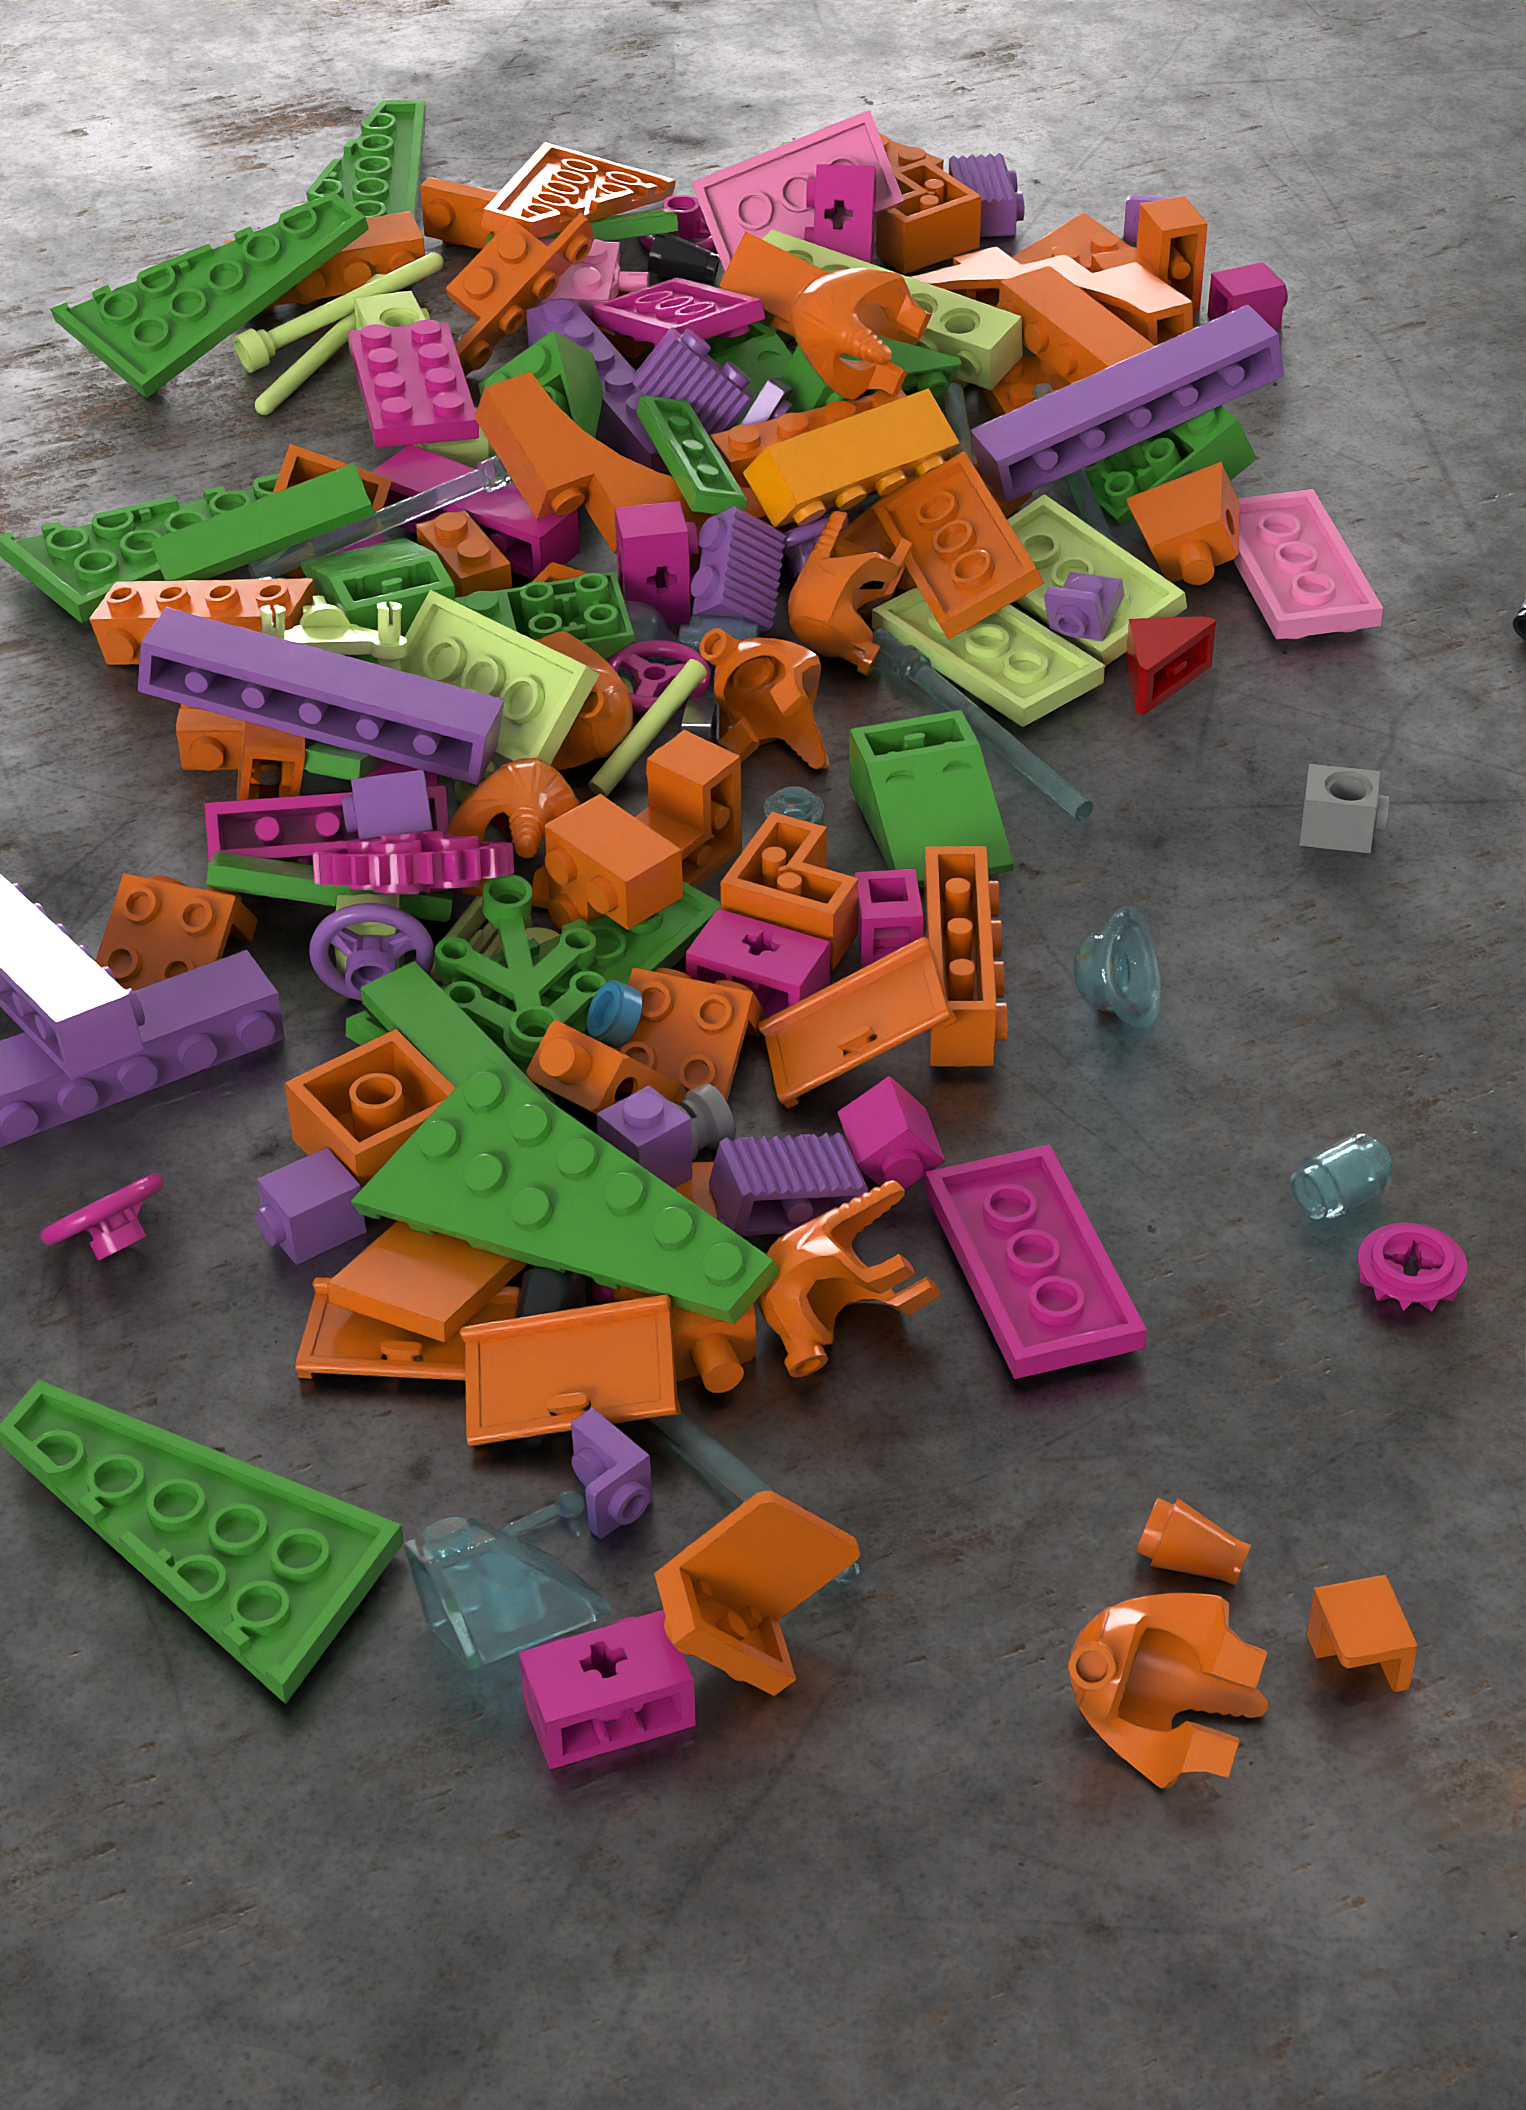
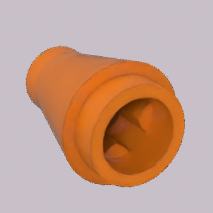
M1157 1498L1136 1552L1151 1558L1150 1566L1218 1579L1235 1586L1251 1544L1235 1538L1179 1498H1177L1175 1504Z

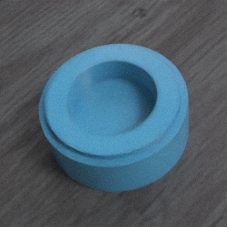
M617 980L609 981L603 985L595 994L588 1010L587 1029L590 1037L614 1048L625 1044L634 1033L641 1016L642 996L640 991Z

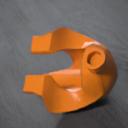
M861 268L844 269L829 274H821L804 286L792 302L790 327L800 349L818 376L836 393L847 400H855L869 389H882L891 395H898L907 371L891 362L892 352L888 345L883 344V340L877 338V334L872 333L870 328H866L865 324L860 322L858 312L862 307L873 304L881 306L890 324L917 339L922 338L932 316L931 313L922 309L913 299L904 278L899 273ZM847 354L850 356H854L856 358H861L862 360H846L840 358V355Z
M835 511L830 514L829 521L825 524V529L821 531L817 544L814 545L790 592L788 600L789 624L797 638L813 653L825 658H842L857 665V672L868 676L881 646L872 642L874 640L873 632L857 611L874 609L893 598L904 576L905 566L903 565L910 552L912 542L901 538L890 560L876 552L831 558L848 514ZM870 581L885 582L882 589H859L863 584Z
M720 628L708 631L701 640L699 650L702 658L715 665L714 694L719 704V741L715 745L741 756L742 763L759 745L782 739L786 741L787 745L791 746L793 751L797 752L798 756L802 757L803 761L808 762V766L817 770L828 769L829 757L814 715V702L821 674L819 657L809 649L786 640L761 637L738 640Z
M559 631L535 640L588 666L600 674L551 765L558 771L582 766L611 756L631 732L633 726L632 701L627 686L605 659L566 631Z
M521 758L502 765L478 785L461 803L445 834H452V836H478V841H486L485 830L490 823L515 844L513 848L517 855L523 858H532L537 853V848L540 847L543 837H545L544 825L578 807L579 803L568 782L551 764L538 758ZM544 864L534 873L532 906L548 909V872ZM481 878V885L463 887L462 893L483 897V886L490 878Z
M894 1180L886 1181L881 1187H875L870 1192H864L860 1198H853L849 1203H843L839 1208H833L785 1233L769 1248L766 1255L775 1261L780 1272L757 1298V1302L766 1323L781 1337L788 1352L784 1363L791 1377L809 1375L827 1363L828 1357L823 1346L833 1344L835 1320L843 1307L864 1301L877 1300L911 1316L926 1304L942 1296L936 1283L928 1276L895 1293L891 1288L916 1274L910 1262L902 1255L897 1254L881 1264L867 1267L852 1248L851 1244L857 1233L862 1232L865 1226L871 1225L874 1219L880 1218L883 1212L890 1210L891 1205L897 1204L903 1198L905 1190L898 1182Z
M1166 1593L1127 1600L1112 1607L1109 1606L1091 1619L1082 1629L1074 1643L1068 1663L1070 1684L1075 1703L1088 1723L1119 1756L1161 1789L1172 1788L1182 1773L1209 1772L1228 1778L1240 1741L1238 1737L1190 1721H1185L1180 1726L1172 1729V1719L1177 1712L1192 1709L1196 1712L1203 1710L1209 1714L1218 1712L1223 1716L1231 1714L1234 1717L1243 1714L1247 1718L1263 1716L1269 1709L1268 1699L1256 1689L1267 1651L1245 1643L1229 1627V1602L1218 1595Z

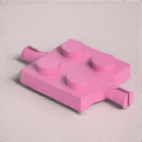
M549 237L538 238L547 247L555 240ZM594 239L591 250L586 258L577 265L572 264L559 278L558 285L553 293L544 300L539 299L531 308L543 306L546 302L554 299L567 300L572 298L586 315H592L590 306L614 299L620 291L635 292L649 287V272H622L619 266L621 259L620 242H603Z

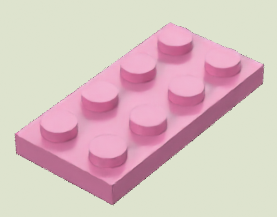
M870 110L691 182L725 272L745 231L763 239L773 229L804 240L805 227H814L815 208L806 207L807 178H816L817 164L875 166L877 173L875 216L905 204ZM837 207L836 215L827 219L833 221L835 229H843L844 221L852 220L853 217L847 216L845 207Z
M1314 489L1238 498L1240 503L1239 554L1233 561L1276 640L1286 638L1300 639L1308 635L1339 631L1353 632L1362 628L1381 626L1383 606Z

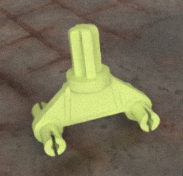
M319 595L313 596L312 605L302 607L300 624L285 631V607L274 605V622H272L270 605L260 608L262 633L341 655L371 654L373 657L378 658V665L401 671V658L407 656V639L401 636L402 605L396 602H390V618L386 602L377 604L378 631L350 624L348 617L341 609L327 604L324 596Z

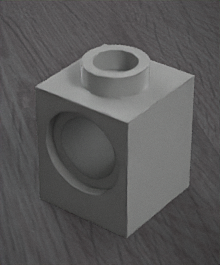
M1309 764L1299 846L1370 854L1374 830L1385 831L1388 816L1389 796L1378 795L1380 771Z

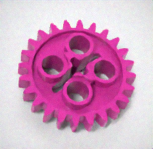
M443 831L408 832V834L395 833L380 835L381 838L346 841L347 848H332L331 850H319L312 853L314 884L349 885L351 890H374V892L384 893V895L419 894L420 891L431 893L444 891L446 888L481 885V878H498V876H508L514 873L513 844L511 842L478 841V836H452V834H443Z

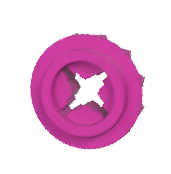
M1415 1223L1390 1224L1374 1230L1362 1241L1356 1262L1359 1265L1360 1284L1373 1287L1377 1301L1390 1298L1399 1300L1403 1311L1411 1303L1419 1302L1432 1312L1440 1299L1455 1301L1460 1286L1465 1284L1468 1267L1464 1252L1451 1237L1435 1228ZM1410 1256L1417 1257L1416 1265L1419 1266L1417 1276L1403 1274L1405 1264H1409Z

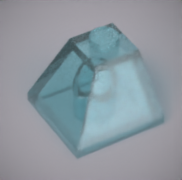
M449 1517L438 1520L423 1530V1536L403 1543L426 1624L470 1670L612 1615L608 1600L560 1558L474 1517L468 1519Z

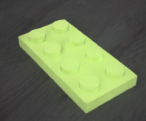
M1045 494L1007 519L1045 582L1027 593L1023 598L1014 602L1048 627L1049 622L1044 595L1048 587L1063 588L1070 572L1122 579L1125 595L1103 641L1061 635L1079 649L1105 664V666L1126 652L1129 619L1175 617L1187 609L1186 596L1183 590Z
M918 587L872 609L873 629L1022 727L1104 683L1105 664L1010 604L981 620L974 627L964 630L949 640Z
M432 590L429 591L405 635L407 639V656L401 658V671L505 699L498 746L495 753L511 761L521 758H538L551 764L600 675L588 666Z

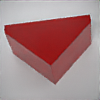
M1208 616L1129 619L1125 665L1136 712L1146 715L1212 666L1216 620Z

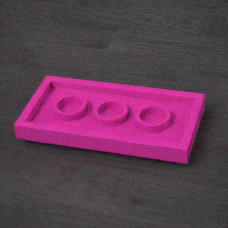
M678 277L590 306L596 326L612 330L615 335L632 336L635 341L652 342L655 347L671 327L681 334L686 329H689L703 340L716 335H720L721 338H731L747 333L749 331L748 324L766 319L760 298Z
M420 320L409 326L397 327L371 324L363 327L361 330L348 331L349 350L375 448L479 438V424L475 419L476 410L448 322L438 323L433 320Z
M1050 1144L925 1172L924 1191L1014 1379L1145 1349L1147 1329Z

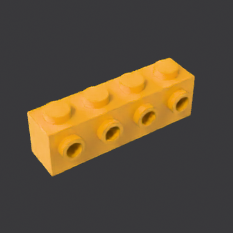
M928 388L767 446L747 467L743 474L773 527L778 528L794 521L798 527L815 521L828 508L837 506L839 511H844L861 502L870 492L877 490L879 496L893 492L907 481V478L915 475L919 478L945 462L944 458L960 442Z

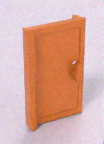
M922 937L759 1022L757 1029L765 1036L777 1097L780 1103L789 1109L799 1104L798 1097L940 1023L946 1028L956 1023L957 1019L950 1009L928 938Z
M314 1278L312 1286L315 1289V1295L295 1362V1371L298 1374V1378L313 1379L314 1373L465 1381V1342L459 1335L460 1329L446 1342H441L339 1307L328 1301L327 1282L332 1278ZM504 1286L463 1326L515 1318L520 1288Z
M667 1294L463 1326L459 1331L461 1339L465 1342L466 1437L469 1446L571 1431V1422L587 1412L582 1409L587 1405L591 1406L590 1409L593 1407L612 1424L681 1414L680 1403L677 1398L671 1298Z

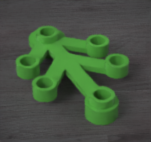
M510 874L508 876L490 878L483 886L482 898L484 916L493 927L499 929L506 967L473 950L471 944L465 939L449 937L438 942L435 947V969L438 974L449 979L468 975L513 1000L515 1012L481 996L479 987L467 981L453 982L444 990L473 1021L477 1020L502 1034L503 1046L512 1058L530 1064L549 1025L554 1020L568 1025L581 1012L588 1013L595 994L607 982L599 973L593 971L578 972L571 977L567 992L549 1007L541 1005L540 997L570 968H586L594 963L597 939L588 929L580 927L569 928L560 935L559 944L533 967L524 921L529 918L532 911V887L524 878ZM573 947H582V949H574ZM582 991H591L593 993H584ZM458 1001H466V1002H469V1003H457V1002H458Z

